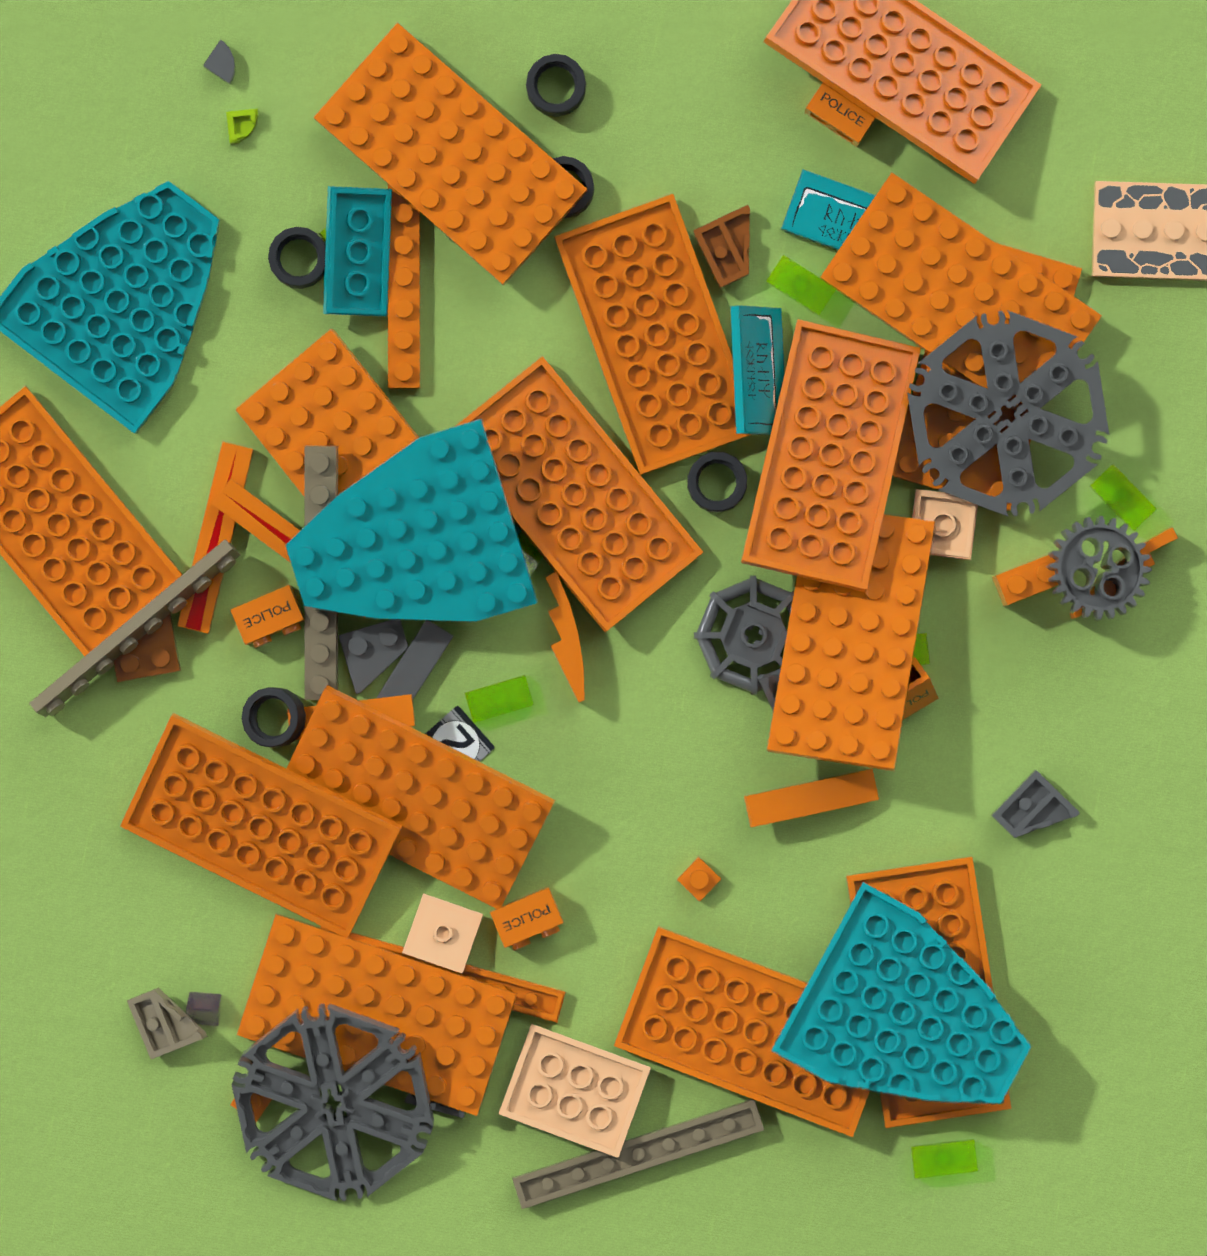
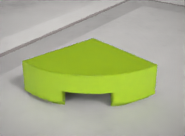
M258 108L226 112L229 142L231 145L245 140L254 131L258 122Z

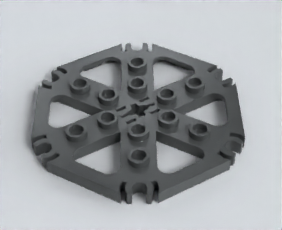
M998 311L999 322L997 324H989L985 313L981 316V323L984 327L980 329L977 324L976 315L922 359L919 363L927 365L931 370L927 372L923 368H916L915 372L924 376V383L920 386L911 383L909 385L911 390L921 392V396L911 395L908 392L907 394L918 463L920 465L926 459L931 458L932 462L927 463L922 471L926 473L929 469L935 468L940 473L939 477L932 482L933 485H940L946 478L948 482L939 489L940 491L1008 516L1006 511L1007 503H1011L1012 514L1018 516L1017 505L1019 503H1027L1031 514L1035 511V504L1032 500L1037 498L1040 512L1098 464L1086 460V457L1089 455L1095 460L1101 459L1102 455L1092 451V445L1097 441L1107 444L1108 440L1101 435H1096V431L1105 432L1109 435L1098 361L1092 367L1086 369L1085 365L1092 362L1095 356L1090 354L1087 358L1081 359L1077 355L1078 349L1084 345V342L1078 341L1072 348H1069L1068 345L1077 336L1008 311L1010 315L1009 324H1004L1005 314L1003 311ZM1019 331H1027L1053 341L1057 348L1055 355L1022 382H1019L1013 344L1014 335ZM969 339L977 340L981 344L988 388L946 373L942 368L943 360ZM1081 379L1088 384L1093 417L1090 422L1081 424L1041 409V407L1075 380ZM1015 394L1016 397L1009 402L1008 399ZM1022 402L1014 412L1016 418L1014 421L1010 422V420L1006 419L994 425L1002 415L1000 409L1002 406L1006 405V407L1010 408ZM935 403L973 417L975 420L942 447L935 448L928 442L924 409L927 405ZM1028 409V412L1021 417L1020 414ZM995 410L996 413L992 415L990 418H988V415H990ZM1007 425L1008 428L1001 433L1000 430ZM1029 439L1070 454L1074 459L1073 468L1050 487H1039L1035 482ZM997 444L1003 482L1002 492L997 496H990L964 486L960 481L962 471Z
M330 1003L327 1007L330 1016H326L327 1009L324 1004L319 1005L318 1017L311 1016L308 1006H304L301 1013L302 1020L299 1016L298 1008L245 1050L238 1062L239 1066L245 1067L248 1070L246 1074L235 1072L231 1084L246 1153L251 1148L257 1146L253 1150L250 1159L254 1160L257 1156L261 1155L266 1157L267 1162L262 1165L261 1171L267 1172L271 1169L272 1165L276 1166L267 1175L276 1180L335 1201L338 1200L339 1196L342 1201H346L348 1196L346 1189L348 1188L355 1189L358 1199L362 1198L365 1185L368 1197L423 1154L428 1140L420 1138L418 1133L425 1132L431 1134L434 1117L421 1053L410 1059L414 1056L417 1047L413 1045L408 1050L400 1047L399 1044L405 1040V1033L398 1034L394 1040L391 1039L392 1036L399 1032V1028ZM341 1024H347L372 1033L378 1039L377 1047L345 1072L336 1037V1028ZM288 1033H300L310 1076L271 1062L267 1058V1050ZM400 1071H406L412 1077L417 1106L411 1111H406L368 1096ZM330 1090L334 1100L341 1101L337 1106L336 1115L332 1106L325 1104L328 1102ZM256 1093L298 1109L271 1131L263 1132L256 1126L251 1095ZM356 1130L400 1145V1152L379 1169L368 1170L363 1164ZM320 1134L323 1135L331 1173L325 1178L296 1169L289 1161L292 1156Z

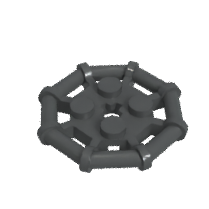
M750 575V578L716 593L713 591L709 595V603L697 632H694V639H697L711 672L709 676L712 679L717 678L751 692V695H757L758 691L763 690L757 678V668L776 661L780 666L782 665L780 654L786 641L787 630L779 613L787 607L790 615L794 591L789 592L757 579L756 575ZM750 592V602L732 609L725 603ZM757 592L781 603L775 609L758 603ZM721 607L728 615L721 632H711ZM754 626L759 627V634L763 635L762 640H755L753 644L748 643V636L744 635L745 630H752ZM711 639H721L728 657L722 663H720ZM732 661L751 668V678L726 669V667ZM781 668L768 674H780Z

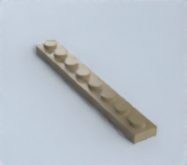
M304 446V525L306 526L338 496V446ZM305 606V700H319L327 685L338 690V612Z
M226 539L29 704L36 713L44 717L59 713L65 706L64 702L71 696L84 692L89 687V681L96 675H103L113 667L114 660L122 654L126 655L138 646L137 641L144 635L157 631L162 626L163 619L171 613L175 614L181 611L187 604L186 600L193 594L206 590L212 583L211 579L217 574L230 570L235 565V559L240 556V553Z
M750 1099L625 1140L619 1158L594 1150L512 1177L521 1208L524 1209L763 1131L764 1128L755 1100Z

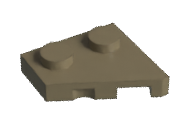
M159 987L127 1000L150 1059L207 1037L206 1032Z

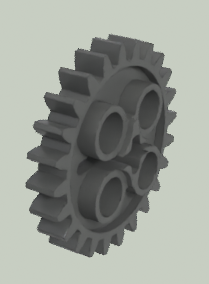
M1099 516L1094 525L1092 519L1087 517L1084 519V528L1077 521L1072 524L1073 532L1068 529L1061 532L1065 541L1056 539L1053 542L1059 551H1051L1048 554L1056 560L1055 563L1047 565V569L1055 571V575L1050 577L1048 582H1057L1059 585L1053 590V594L1062 592L1065 595L1060 602L1061 605L1069 601L1073 603L1070 610L1071 613L1081 608L1082 618H1087L1093 612L1095 621H1098L1102 618L1103 612H1105L1109 620L1115 617V610L1120 615L1127 613L1125 604L1131 608L1135 607L1137 603L1133 596L1141 598L1145 595L1139 586L1150 584V581L1143 577V574L1152 571V568L1143 566V562L1148 560L1150 555H1141L1140 550L1146 544L1145 542L1139 544L1134 542L1138 535L1137 532L1129 536L1126 534L1128 524L1116 528V518H1113L1105 525L1104 517ZM1084 540L1094 545L1095 553L1093 556H1088L1083 552L1082 543ZM1104 541H1107V542H1108V549H1107V551L1105 552V554H1104V556H1103V559H1102V555H1103L1102 553H1103V548H1104L1103 543H1104ZM1114 550H1119L1124 554L1125 563L1123 566H1119L1113 561L1112 553ZM1101 561L1100 567L1105 572L1097 576L1098 569L1093 567V565ZM1075 571H1080L1085 575L1086 584L1084 587H1080L1074 582L1073 574ZM1097 576L1095 584V594L1091 595L1090 589ZM1106 580H1110L1115 584V596H1109L1105 593L1103 586Z

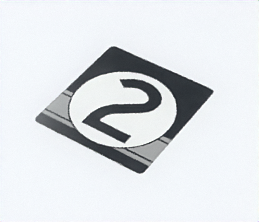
M459 706L452 709L425 733L429 737L479 762L494 749V745Z

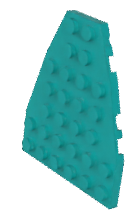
M170 181L155 187L154 190L148 193H142L134 197L133 200L117 208L114 207L102 213L74 232L70 238L58 246L52 247L47 251L48 253L33 263L27 264L18 272L0 296V332L131 432L137 434L175 384L207 291L220 220Z
M482 418L419 437L340 493L285 545L304 606L378 619L479 621L538 603Z
M863 882L771 1052L828 1083L924 1101L1001 1104L1031 1045L1024 1035L1019 1032L1012 1018L997 1001L990 987L962 957L960 958L952 950L946 940L936 933L919 912Z

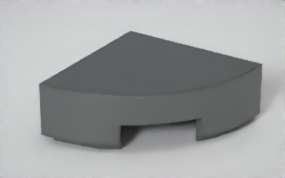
M220 39L203 67L228 84H231L235 75V61L229 47Z

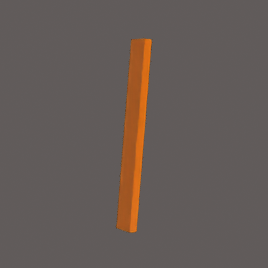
M353 932L349 936V938L401 955L404 946ZM466 964L462 975L518 993L513 1011L558 1022L566 991Z

